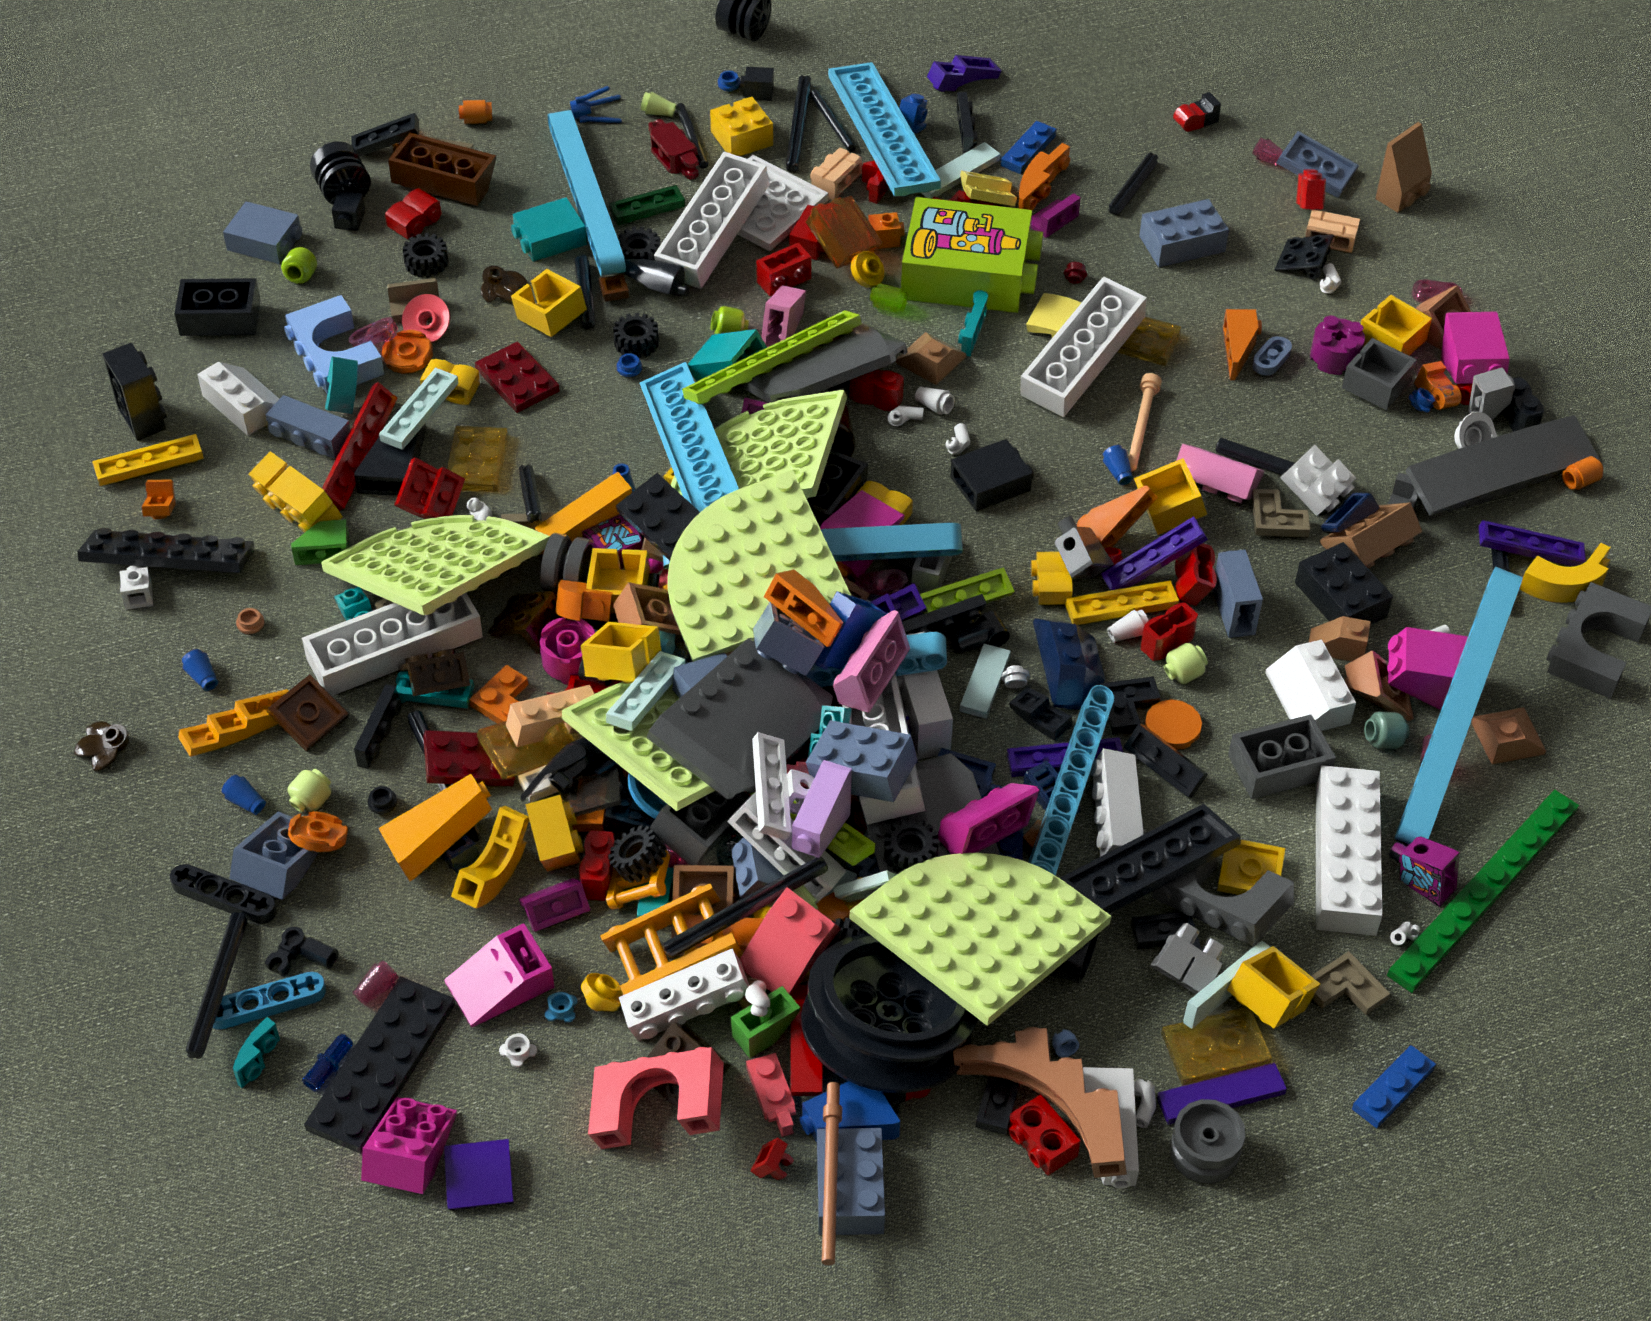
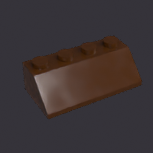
M409 133L388 159L391 183L413 189L420 188L426 193L478 206L488 192L496 163V155Z

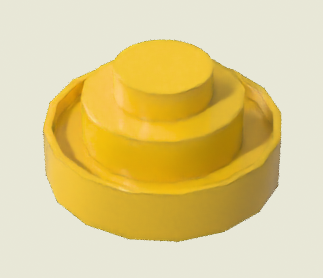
M863 251L853 257L851 272L857 283L865 288H872L882 282L884 266L875 253Z
M590 973L585 977L581 984V989L586 1003L591 1009L614 1012L621 1007L619 997L623 996V992L619 983L613 977L599 973Z

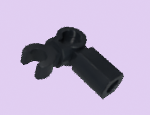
M294 926L287 928L283 932L282 941L277 947L278 951L266 958L265 965L268 970H271L275 964L282 963L278 971L284 977L290 971L291 960H295L300 954L330 969L338 959L339 953L336 948L313 937L306 938L303 930Z

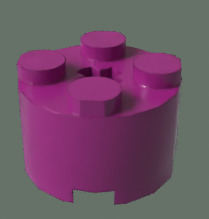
M1333 315L1324 317L1323 321L1315 328L1310 359H1313L1318 364L1317 368L1328 374L1342 375L1347 365L1363 349L1365 340L1363 326L1359 322L1337 318Z

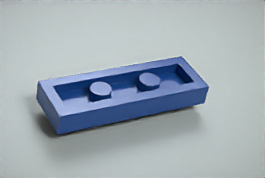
M1036 121L1001 158V166L1022 174L1040 151H1043L1056 137L1057 129Z
M1410 1045L1353 1103L1352 1110L1377 1129L1434 1071L1436 1063Z

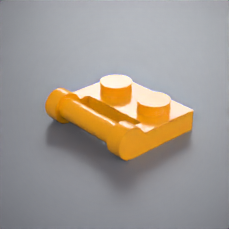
M665 850L667 853L666 857L662 858L664 860L663 864L656 866L658 870L655 873L651 871L649 873L650 877L647 879L643 876L640 882L635 880L633 883L628 882V880L625 881L613 867L606 895V901L611 910L621 908L625 903L649 896L657 898L665 895L666 885L664 881L670 859V854L667 850ZM649 882V884L623 891V889L631 888Z

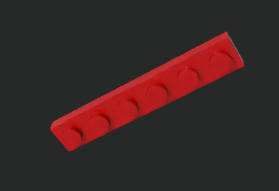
M379 382L372 386L322 487L339 511L345 508L356 485L355 471L378 439L379 433L383 430L398 399Z

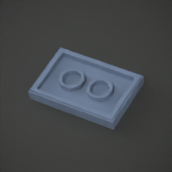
M1299 131L1294 135L1277 161V164L1296 175L1303 173L1304 169L1318 170V173H1321L1323 178H1326V192L1339 198L1359 167L1358 164Z

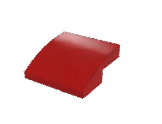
M415 457L410 461L394 506L423 519L452 516L465 478L445 467L436 469Z

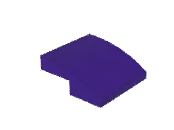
M509 1139L444 1146L448 1210L514 1203Z

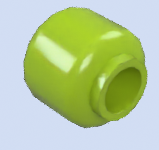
M296 247L290 250L282 261V273L286 279L293 283L302 284L307 282L317 269L315 255L303 247Z
M722 306L718 311L715 310L713 312L710 329L714 331V334L748 330L749 320L745 319V314L741 309Z

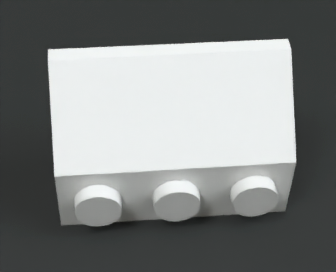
M217 362L197 374L202 396L247 436L268 425L266 413L275 405L279 398L245 368Z
M1322 640L1296 645L1266 669V675L1289 719L1312 714L1321 731L1351 724L1356 702Z

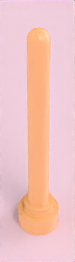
M1154 373L1143 375L1140 383L1143 397L1129 454L1132 472L1138 466L1153 396L1161 388L1162 380Z

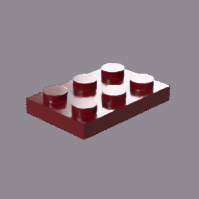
M518 341L475 362V368L479 370V374L516 413L560 392L559 384Z
M425 730L423 739L427 783L455 784L472 774L477 784L483 781L487 786L513 787L515 774L510 734Z

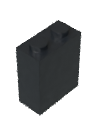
M1007 439L951 459L950 478L976 512L1031 491L1032 479L1034 477L1033 470L1029 464H1025L1017 448L1012 447Z

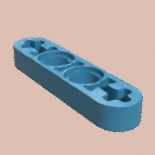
M306 972L225 995L219 1007V1010H223V1016H216L213 1028L218 1030L226 1029L316 1003L326 994L324 979L317 972ZM314 984L315 990L309 991L308 985ZM294 988H298L299 995H295ZM279 991H287L289 993L288 998L284 1001L278 1002L273 1000V996ZM254 999L259 1002L255 1009L245 1010L242 1008L243 1004L248 1000ZM236 1005L238 1013H234L232 1006Z

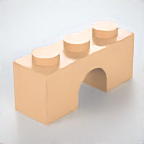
M586 685L510 704L506 727L516 747L543 741L547 730L559 723L565 724L569 734L578 732L562 719V710L594 695L591 686Z

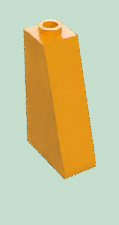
M617 472L536 526L535 530L549 536L553 533L566 534L573 542L577 537H582L583 530L620 514L617 512L616 505L632 493V488L620 473Z
M472 774L379 828L409 882L420 875L492 810L487 801V798L491 797L483 781L477 784Z

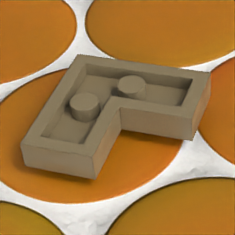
M1253 489L1252 507L1255 535L1309 537L1308 510L1281 509L1279 490Z
M1349 951L1311 975L1320 983L1312 999L1321 1008L1346 994L1367 1015L1388 1001L1390 993Z

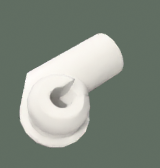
M898 406L888 414V422L892 426H900L909 419L922 420L924 408Z
M471 498L467 502V509L470 510V514L474 515L476 520L486 521L488 516L492 517L491 510L478 498Z
M1403 922L1391 933V942L1396 946H1401L1405 943L1406 939L1415 941L1418 938L1420 927L1412 925L1410 922Z

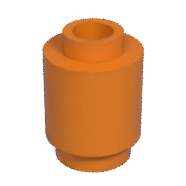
M463 100V105H459V120L464 119V124H486L487 121H492V103L486 102V100Z
M1593 456L1586 457L1567 466L1566 470L1562 473L1563 481L1569 489L1579 490L1602 479L1603 465Z

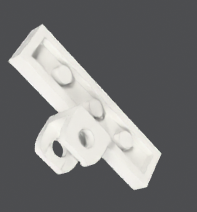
M757 732L752 742L759 833L786 840L792 833L790 813L798 814L814 777L794 769L787 773L784 740ZM800 782L805 783L808 789L803 788Z

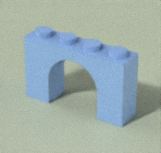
M342 295L285 315L287 326H284L287 338L289 341H294L297 354L299 356L303 355L307 370L309 372L313 371V377L317 386L323 387L326 394H328L330 384L327 382L332 356L358 361L357 385L384 375L381 355L372 341L338 352L326 351L318 347L325 339L354 329L351 309Z

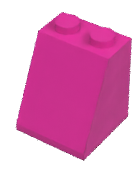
M1497 312L1446 313L1441 361L1456 384L1473 383L1474 375L1502 367L1508 374L1509 355Z
M1406 627L1399 634L1394 635L1388 643V684L1441 710L1468 636Z

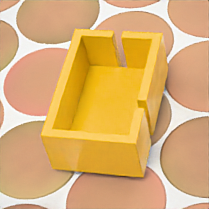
M271 451L248 474L254 481L252 487L264 497L262 500L273 510L276 507L279 508L281 515L290 523H293L294 520L298 522V527L304 533L319 521L340 520L343 517L322 488L292 466L285 470L288 464Z

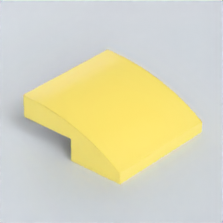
M961 170L962 186L970 199L1015 206L1017 197L1010 192L1012 182L1006 178Z
M1043 293L1026 324L1028 332L1051 334L1053 338L1081 302L1060 295Z

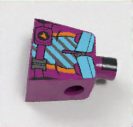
M621 514L582 531V537L592 539L595 548L617 549L621 569L624 568L622 549L642 550L643 542L638 531Z
M1421 836L1416 837L1408 847L1399 842L1392 846L1389 857L1401 863V881L1427 900L1441 907L1457 890L1458 851Z

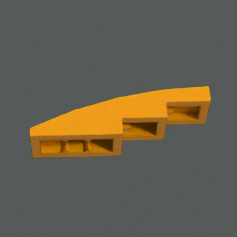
M286 689L235 701L234 709L207 715V722L205 724L179 729L178 738L190 757L247 739L278 724L267 713V708L289 690Z

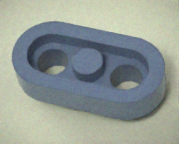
M1280 336L1270 338L1254 355L1252 364L1254 371L1261 375L1274 374L1290 357L1291 342Z

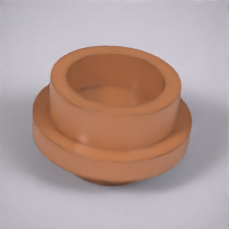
M254 608L242 610L236 619L238 630L244 634H254L260 631L265 623L263 615Z

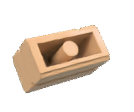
M841 147L838 148L833 154H828L819 167L813 168L810 175L811 184L828 192L829 199H836L862 174L861 156L854 153L850 154L849 151Z
M1312 209L1305 237L1333 234L1334 237L1330 244L1331 249L1352 253L1360 219Z

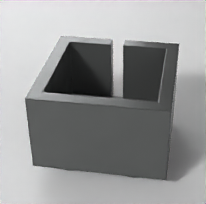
M1372 338L1364 346L1360 354H1357L1347 365L1342 389L1387 410L1411 383L1417 359Z

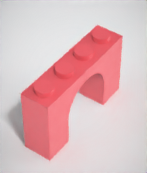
M698 1047L695 1050L686 1052H669L662 1056L640 1057L633 1061L611 1062L604 1066L595 1067L588 1135L601 1149L631 1145L633 1114L638 1101L650 1089L666 1083L679 1085L677 1120L689 1135L719 1131L724 1062L712 1047Z

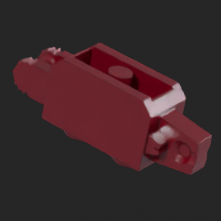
M657 119L654 122L648 123L651 137V152L666 170L673 174L681 172L685 178L690 180L699 177V171L696 168L698 165L696 157L698 155L697 147L688 140L684 131L679 129L673 121L666 124L663 120Z

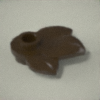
M489 266L482 273L484 283L481 286L480 292L487 303L493 302L497 297L513 303L511 296L519 290L518 288H522L528 282L523 275L516 271H505L499 266Z
M104 721L95 722L86 727L88 736L83 737L77 743L74 755L77 757H92L93 770L95 772L100 771L115 761L118 752L128 745V730L121 724L109 725Z

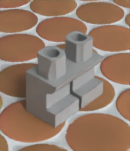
M1184 923L1175 935L1168 936L1166 944L1159 955L1154 958L1150 967L1171 980H1176V983L1197 994L1216 978L1223 964L1219 962L1225 946L1214 939L1208 938L1202 950L1198 949L1193 943L1200 931L1190 924Z

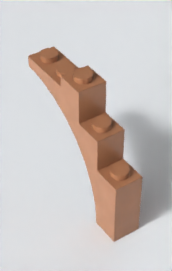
M1028 1027L1022 1031H1015V1043L1000 1041L993 1045L985 1046L965 1045L953 1051L954 1063L960 1066L957 1075H987L1005 1078L1028 1086L1051 1100L1068 1116L1080 1133L1090 1155L1094 1178L1127 1175L1117 1090L1101 1088L1086 1093L1082 1058L1065 1057L1051 1062L1047 1028Z

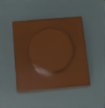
M623 274L599 278L605 302L629 298V290Z

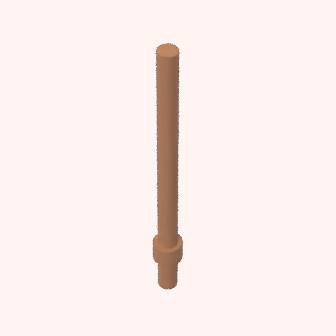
M836 1082L827 1084V1104L823 1107V1121L826 1123L822 1264L824 1265L835 1264L839 1123L842 1121L843 1110L842 1106L839 1105L840 1084Z

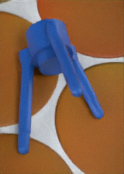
M606 86L584 96L575 97L576 100L570 101L574 119H580V123H621L622 119L587 116L591 114L590 107L619 100L621 96L616 95L589 102L588 99L609 91L610 87Z

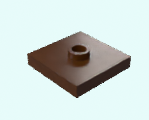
M310 674L267 708V713L306 752L347 719L349 715Z

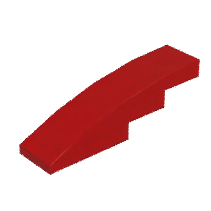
M798 985L791 994V997L800 1007V1012L791 1022V1096H818L822 1094V1063L809 1048L801 1026V1012L804 1000L808 994V985Z

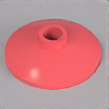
M422 294L413 298L406 305L402 315L404 330L421 331L430 339L431 343L439 340L446 333L450 324L448 306L441 298L432 294ZM429 317H432V322L429 325H427V319Z

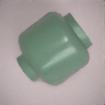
M1376 712L1366 721L1364 727L1366 739L1377 749L1400 748L1410 732L1406 720L1397 712Z

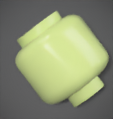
M1185 643L1168 652L1166 656L1167 664L1164 665V669L1171 680L1176 679L1181 684H1187L1205 673V666L1208 664V661L1201 647Z
M317 769L301 771L288 786L287 792L291 797L289 803L301 813L304 810L309 812L317 811L331 795L330 780Z

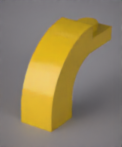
M1600 543L1585 563L1574 567L1559 566L1536 556L1525 571L1519 590L1549 602H1576L1580 591L1586 592L1591 582L1603 586L1609 569L1607 567L1610 559L1607 556L1611 547Z
M507 806L499 808L491 836L484 851L472 865L459 870L451 895L452 898L477 909L489 903L499 894L515 871L527 842L523 841L529 823V816Z

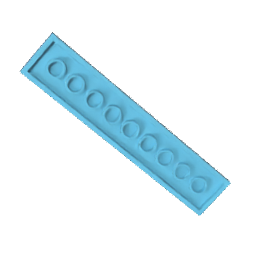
M873 62L828 69L830 81L893 195L907 196L913 193H927L932 190L941 189L939 176Z
M684 362L640 382V386L682 495L701 512L714 501L738 490L739 487L705 405L696 404V402L684 398L682 389L695 383L687 363Z

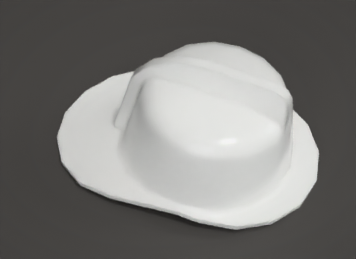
M1473 412L1466 416L1463 421L1459 422L1454 435L1455 443L1459 449L1497 437L1491 418L1482 412Z

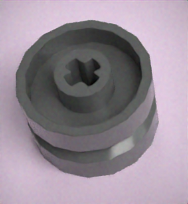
M551 534L544 550L541 565L540 583L544 592L553 591L557 594L558 584L561 580L587 583L592 548H595L594 541L588 538L577 537L572 542L571 538L566 534Z
M1207 1099L1189 1103L1177 1116L1170 1142V1157L1176 1169L1186 1178L1198 1183L1214 1184L1227 1179L1236 1170L1245 1141V1125L1239 1114L1225 1103Z

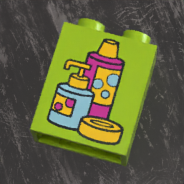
M916 197L902 260L901 299L972 308L974 305V292L983 290L988 294L986 305L988 310L1018 313L1021 293L1034 294L1038 264L1026 262L1027 260L1040 261L1043 232L1031 230L1032 210Z

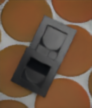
M1026 687L1009 702L1010 708L1033 728L1053 740H1056L1073 724L1071 715L1050 706L1049 697L1029 687Z

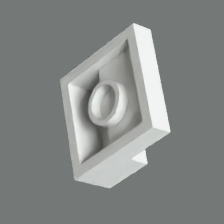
M1316 445L1312 446L1280 477L1316 516L1324 509L1330 512L1340 502L1337 499L1339 495L1344 498L1354 489L1351 483L1356 479L1339 459L1332 463Z

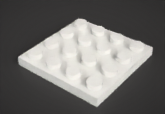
M752 155L748 158L749 160L766 165L770 185L737 235L771 251L791 233L807 205L820 208L828 201V192Z

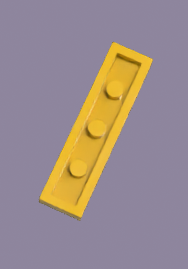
M193 434L92 461L99 486L201 460L204 457L197 435Z
M1170 580L1066 598L1065 606L1071 622L1080 625L1121 618L1133 610H1143L1145 613L1167 610L1178 604L1179 599Z

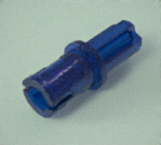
M345 1034L337 1036L324 1054H318L316 1063L302 1078L303 1084L310 1090L318 1092L332 1072H337L339 1062L353 1046V1041Z

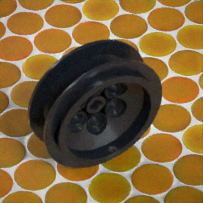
M869 933L843 939L827 948L817 958L810 971L808 994L804 1000L801 1012V1026L804 1038L813 1054L822 1064L838 1076L858 1086L890 1093L922 1091L950 1079L960 1069V1066L954 1063L953 1051L971 1044V1034L978 1020L973 1014Z

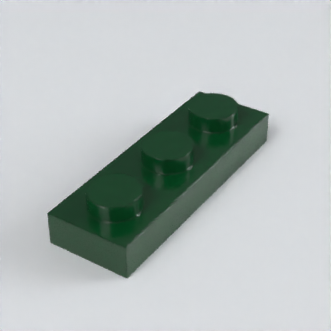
M677 185L611 202L609 203V210L616 223L621 225L685 207V198Z

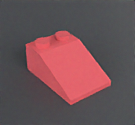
M787 887L766 914L741 956L740 961L744 971L752 978L763 981L770 992L783 986L791 996L810 971L817 958L825 951L841 928Z

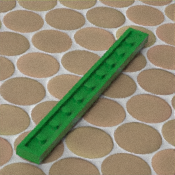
M1554 789L1391 966L1387 976L1413 993L1577 812L1579 804Z

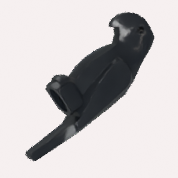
M585 737L566 745L556 754L523 792L520 800L524 802L541 782L547 778L550 784L559 792L567 794L568 791L573 789V780L580 777L590 767L595 756H605V760L610 759V757Z

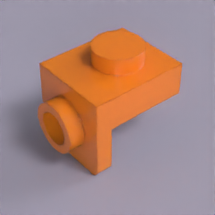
M147 480L145 483L147 498L142 505L143 516H151L153 519H163L170 516L176 505L173 481Z

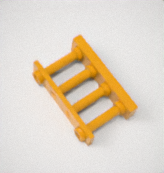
M711 883L705 886H698L690 893L630 922L614 926L608 932L600 935L603 943L611 953L618 950L628 975V982L620 985L623 995L732 948L738 958L743 955L732 933L724 935L720 931L711 936V943L700 948L694 946L685 951L683 956L671 962L666 957L656 931L673 924L678 935L688 929L683 914L692 915L701 911L704 920L714 915L715 913L711 905L719 902L720 899ZM645 937L657 967L641 975L629 944Z

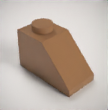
M1342 616L1312 628L1309 642L1322 640L1332 658L1354 661L1365 654L1371 621Z

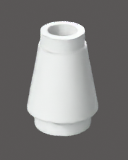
M919 387L915 394L916 401L939 415L943 413L949 414L953 409L955 398L948 390Z
M1133 610L1112 624V626L1107 627V631L1113 642L1142 636L1143 628L1149 620L1143 610Z

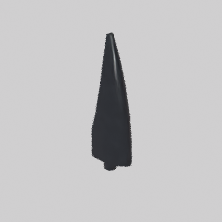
M624 259L626 271L621 273L637 280L648 288L676 296H687L689 294L690 287L684 285L685 272L683 266L649 259Z

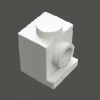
M131 565L127 570L120 571V593L125 609L153 606L152 581L148 567L142 568L141 566ZM144 592V595L130 597V594Z

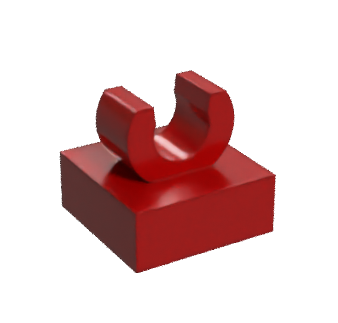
M778 1137L764 1144L750 1172L759 1178L768 1174L776 1180L785 1178L787 1173L780 1169L779 1162L788 1166L794 1161L789 1154L784 1153L788 1144Z

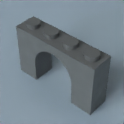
M1591 582L1586 592L1580 591L1575 602V606H1578L1577 610L1571 608L1565 622L1568 624V627H1561L1556 638V642L1559 644L1558 646L1552 645L1546 660L1550 661L1547 673L1611 699L1627 662L1592 648L1584 640L1582 634L1590 630H1606L1639 643L1651 616V606Z
M1217 857L1152 891V898L1159 902L1167 904L1252 946H1255L1294 902V882L1269 870L1250 890L1241 895L1221 897L1206 892L1200 886L1217 869Z

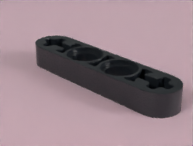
M188 864L178 865L170 873L172 888L183 896L231 914L233 912H243L246 914L247 920L258 924L272 921L277 914L274 899L264 892ZM209 884L218 886L217 890L211 894L202 892L203 888ZM234 894H242L244 896L243 900L239 903L233 904L228 902L229 898Z

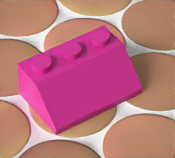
M1010 783L1003 788L997 787L986 797L980 800H972L960 811L946 814L940 822L938 839L951 854L980 852L1028 825L1040 790L1033 785Z

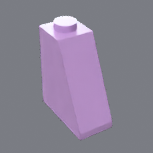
M826 760L821 763L792 825V849L818 858L823 854L850 816L852 768Z

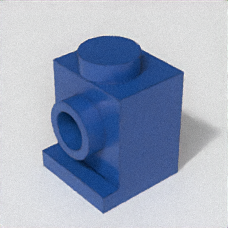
M911 94L901 99L899 108L913 133L922 131L927 125L923 122L928 113L926 109L928 100H925L924 96L920 94Z

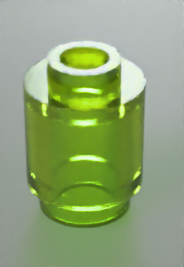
M881 283L877 287L872 288L870 301L873 302V307L894 313L905 310L908 293L903 292V289Z

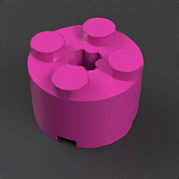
M563 617L549 622L542 629L540 650L543 668L547 674L560 680L563 684L568 685L570 675H578L580 663L583 659L581 645L595 633L593 627L583 619H580V621L566 620Z

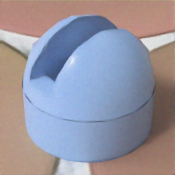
M1063 1029L1062 1032L1055 1033L1052 1038L1053 1048L1060 1057L1071 1056L1079 1048V1042L1070 1030Z

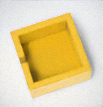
M753 97L733 102V106L727 104L710 110L711 133L727 153L743 156L773 146V122Z
M548 269L531 280L537 304L529 284H526L511 296L517 319L550 337L554 336L587 310L581 286Z
M1390 295L1377 306V309L1374 308L1361 320L1365 335L1364 346L1374 338L1400 352L1411 355L1427 340L1432 318Z
M1184 458L1134 478L1137 489L1147 485L1158 497L1146 510L1157 535L1174 529L1193 516L1195 519L1207 515L1202 496Z
M592 548L586 589L613 592L611 613H615L613 604L628 582L648 586L650 564L647 550L622 549L625 570H621L617 549Z
M607 622L581 645L585 676L596 677L602 681L610 679L622 680L624 683H633L658 652L662 651L657 626Z
M561 795L525 804L540 862L547 872L580 863V853L585 851L580 835L572 827L577 824L570 802H564Z
M1272 946L1242 962L1227 991L1240 1004L1247 1006L1258 1015L1263 1023L1275 1029L1287 1022L1289 1018L1292 1019L1305 1011L1320 983Z

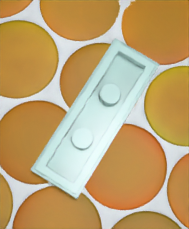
M987 644L983 645L960 704V712L987 719L1002 679L1001 674L1005 671L1009 661L1010 650Z

